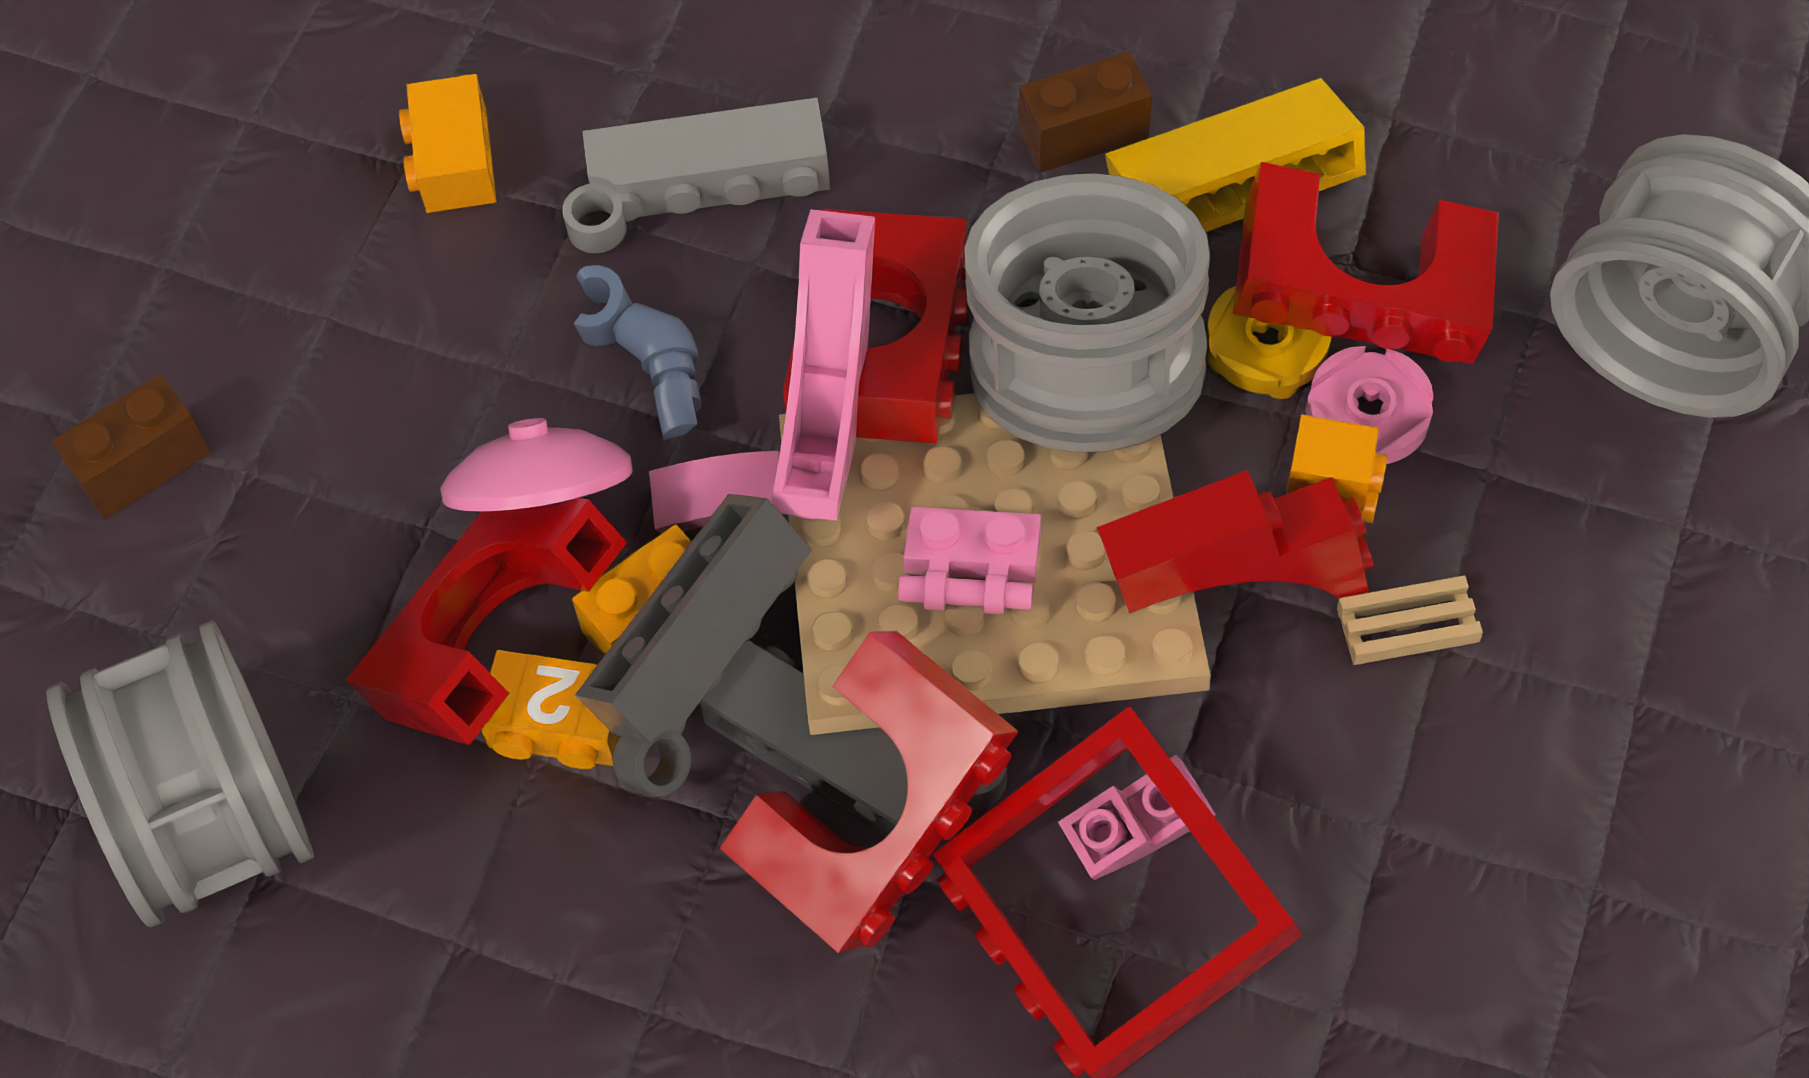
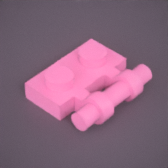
M911 507L904 551L905 574L926 575V577L900 575L898 600L902 602L924 603L925 610L945 611L947 604L984 607L985 614L1005 615L1006 608L1032 610L1033 584L1009 581L1036 582L1041 537V515ZM950 577L986 579V581H985V580H970V579H954V578H950Z

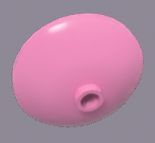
M533 418L509 424L508 435L476 448L448 474L440 490L444 505L452 509L463 511L514 510L563 502L602 491L627 479L632 474L633 467L631 456L613 442L580 429L548 428L546 419Z

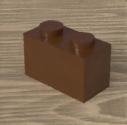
M1130 51L1019 86V129L1040 173L1149 138L1152 94Z
M161 374L156 375L51 441L77 483L104 520L211 453L192 415Z

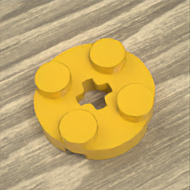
M1236 286L1228 289L1217 299L1208 319L1206 339L1209 366L1214 372L1222 375L1233 385L1249 392L1269 394L1277 399H1288L1294 396L1299 391L1300 386L1313 380L1317 369L1327 359L1331 337L1311 330L1278 323L1267 324L1254 318L1233 314ZM1269 327L1275 328L1279 331L1278 340L1280 343L1272 345L1261 343L1252 333L1254 331L1265 333Z

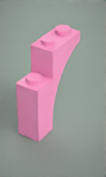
M811 209L800 242L796 328L787 410L772 494V504L781 514L794 515L802 519L819 518L837 521L856 445L859 380L868 349L875 217Z

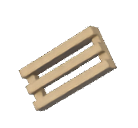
M1465 575L1339 598L1337 610L1353 665L1480 642L1483 631L1480 621L1476 622L1474 617L1476 608L1473 599L1468 598L1467 590L1469 586ZM1446 601H1453V602H1448V603H1442V604H1437V605H1431V606H1426V607H1420V608H1415V609H1409V610H1404V611H1398V612H1393V613H1387V614H1382V615H1376V616H1371V617H1365V618L1356 619V618H1358V617H1364V616H1369V615H1375V614H1380V613H1386V612L1397 611V610H1402V609H1408V608H1413V607H1419V606H1424V605H1430V604H1435V603H1441V602H1446ZM1458 618L1460 625L1362 642L1361 639L1362 635L1390 630H1408L1418 628L1423 624Z

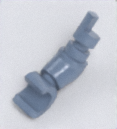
M600 265L583 267L578 271L576 277L584 292L596 304L607 303L603 310L597 314L587 315L581 313L574 322V326L583 342L593 346H606L617 342L641 361L642 370L650 375L651 382L656 387L654 389V397L663 440L687 434L697 425L695 412L702 406L698 383L694 380L696 377L694 366L699 361V355L692 333L683 321L675 316L640 303L632 304L619 276L610 268Z

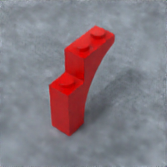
M1248 470L1097 527L1129 613L1179 595L1244 582L1278 581L1304 584L1322 589L1338 599L1369 593L1364 570L1374 567V563L1363 536L1367 534L1366 526L1354 497L1342 500L1332 477L1274 499L1270 490L1258 494Z

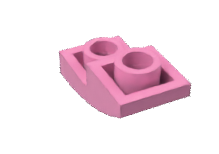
M759 451L715 456L649 471L655 530L664 533L675 524L683 532L702 527L728 494L767 498L772 503L780 452Z
M1177 755L1170 758L1206 807L1215 816L1214 810L1184 762ZM1147 774L1121 791L1112 786L1058 822L1090 877L1094 880L1155 852L1189 832V829Z

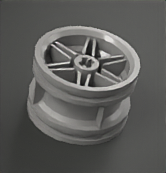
M1686 134L1657 138L1638 147L1623 163L1616 179L1610 184L1604 195L1599 210L1600 224L1588 229L1575 242L1567 260L1556 273L1550 290L1553 316L1562 335L1586 363L1598 374L1622 390L1644 401L1678 413L1709 418L1734 417L1757 410L1773 397L1799 348V327L1809 321V183L1776 159L1743 144L1713 136Z
M1095 173L1062 175L1035 181L1007 193L989 206L971 227L964 248L967 303L974 316L969 331L971 386L984 411L999 426L1020 439L1046 448L1073 452L1112 451L1141 444L1168 431L1185 417L1201 395L1206 375L1205 355L1207 339L1201 313L1204 310L1209 290L1208 269L1210 253L1207 234L1196 215L1178 198L1154 185L1127 177Z
M213 620L199 625L202 639L188 644L179 633L167 638L166 644L106 669L98 671L93 668L81 673V689L72 692L65 683L59 682L49 686L46 691L53 727L86 815L128 901L143 923L151 928L165 922L166 914L164 907L174 904L180 913H187L198 908V900L262 872L267 877L282 872L280 857L293 852L300 863L314 858L302 817L268 733L232 653Z

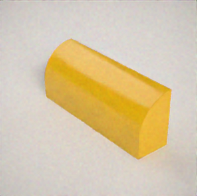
M1322 78L1105 154L1109 175L1127 177L1151 184L1178 198L1196 215L1205 232L1244 219L1246 198L1260 162L1320 174L1319 191L1366 175L1364 126Z

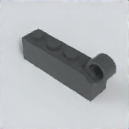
M728 494L575 694L613 735L621 736L614 749L613 767L619 781L630 789L656 796H665L675 792L684 783L691 766L690 748L687 741L681 735L687 718L704 695L714 689L721 681L724 668L742 644L755 635L761 625L762 617L779 594L792 585L798 575L799 567L812 551L767 498ZM657 742L660 748V761L654 773L647 778L644 771L645 755L648 749Z
M749 640L744 642L724 668L721 681L714 689L706 693L700 701L705 725L887 837L900 820L906 804L908 791L906 767L894 741L880 727L810 735L804 674L798 671L796 663L780 649L770 645L762 649ZM1007 766L992 783L987 786L980 785L967 804L972 810L987 808L1001 798L1007 785Z

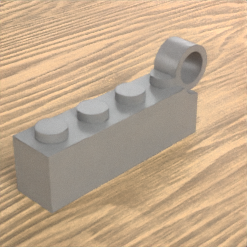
M818 98L582 131L589 184L573 190L565 199L562 210L571 243L579 250L587 253H603L615 248L623 240L627 229L626 222L638 217L670 212L684 214L698 208L726 204L746 205L760 199L788 195L802 197L816 191L830 190L828 158ZM602 211L611 215L609 219L599 225L587 226L579 223L583 216L591 212Z

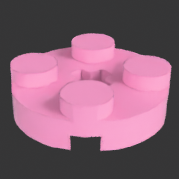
M1366 346L1350 347L1330 356L1317 369L1307 399L1306 415L1377 427L1379 432L1375 453L1386 454V464L1407 457L1422 444L1431 422L1433 391L1429 378L1412 359L1394 350L1386 349L1385 355L1376 352L1365 353ZM1363 396L1369 402L1377 398L1382 400L1384 403L1381 406L1380 414L1370 415L1361 412L1358 409L1359 402L1357 398Z

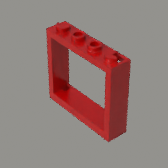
M1130 706L933 853L945 871L943 875L937 878L940 887L960 912L970 906L983 927L974 933L976 938L998 966L1007 960L1022 980L1013 987L1014 992L1037 1022L1045 1016L1049 1018L1061 1035V1038L1052 1045L1076 1078L1084 1072H1087L1091 1078H1114L1304 936L1290 915ZM1126 750H1129L1259 924L1096 1045L971 867Z

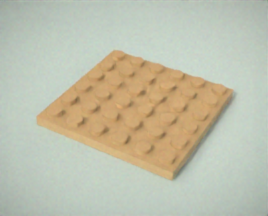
M975 393L955 395L952 419H941L937 444L856 438V445L837 521L819 518L802 519L794 515H788L789 524L812 549L811 553L799 567L798 575L795 579L810 735L879 728L877 724L832 687L866 636L872 631H898L997 714L1209 691L1211 675L1194 593L1179 595L1129 613L1097 530L1098 526L1174 498L1161 435H1157L1141 444L1112 451L1073 452L1046 448L1020 439L999 426L980 406ZM786 414L779 415L781 443ZM911 507L1040 514L1041 537L1036 582L1009 581L1033 584L1032 610L1006 608L1005 615L985 614L984 607L947 604L945 611L925 610L924 603L899 601L900 575L926 577V575L905 574L904 551ZM950 577V578H954V579H970V580H985V581H986V579Z

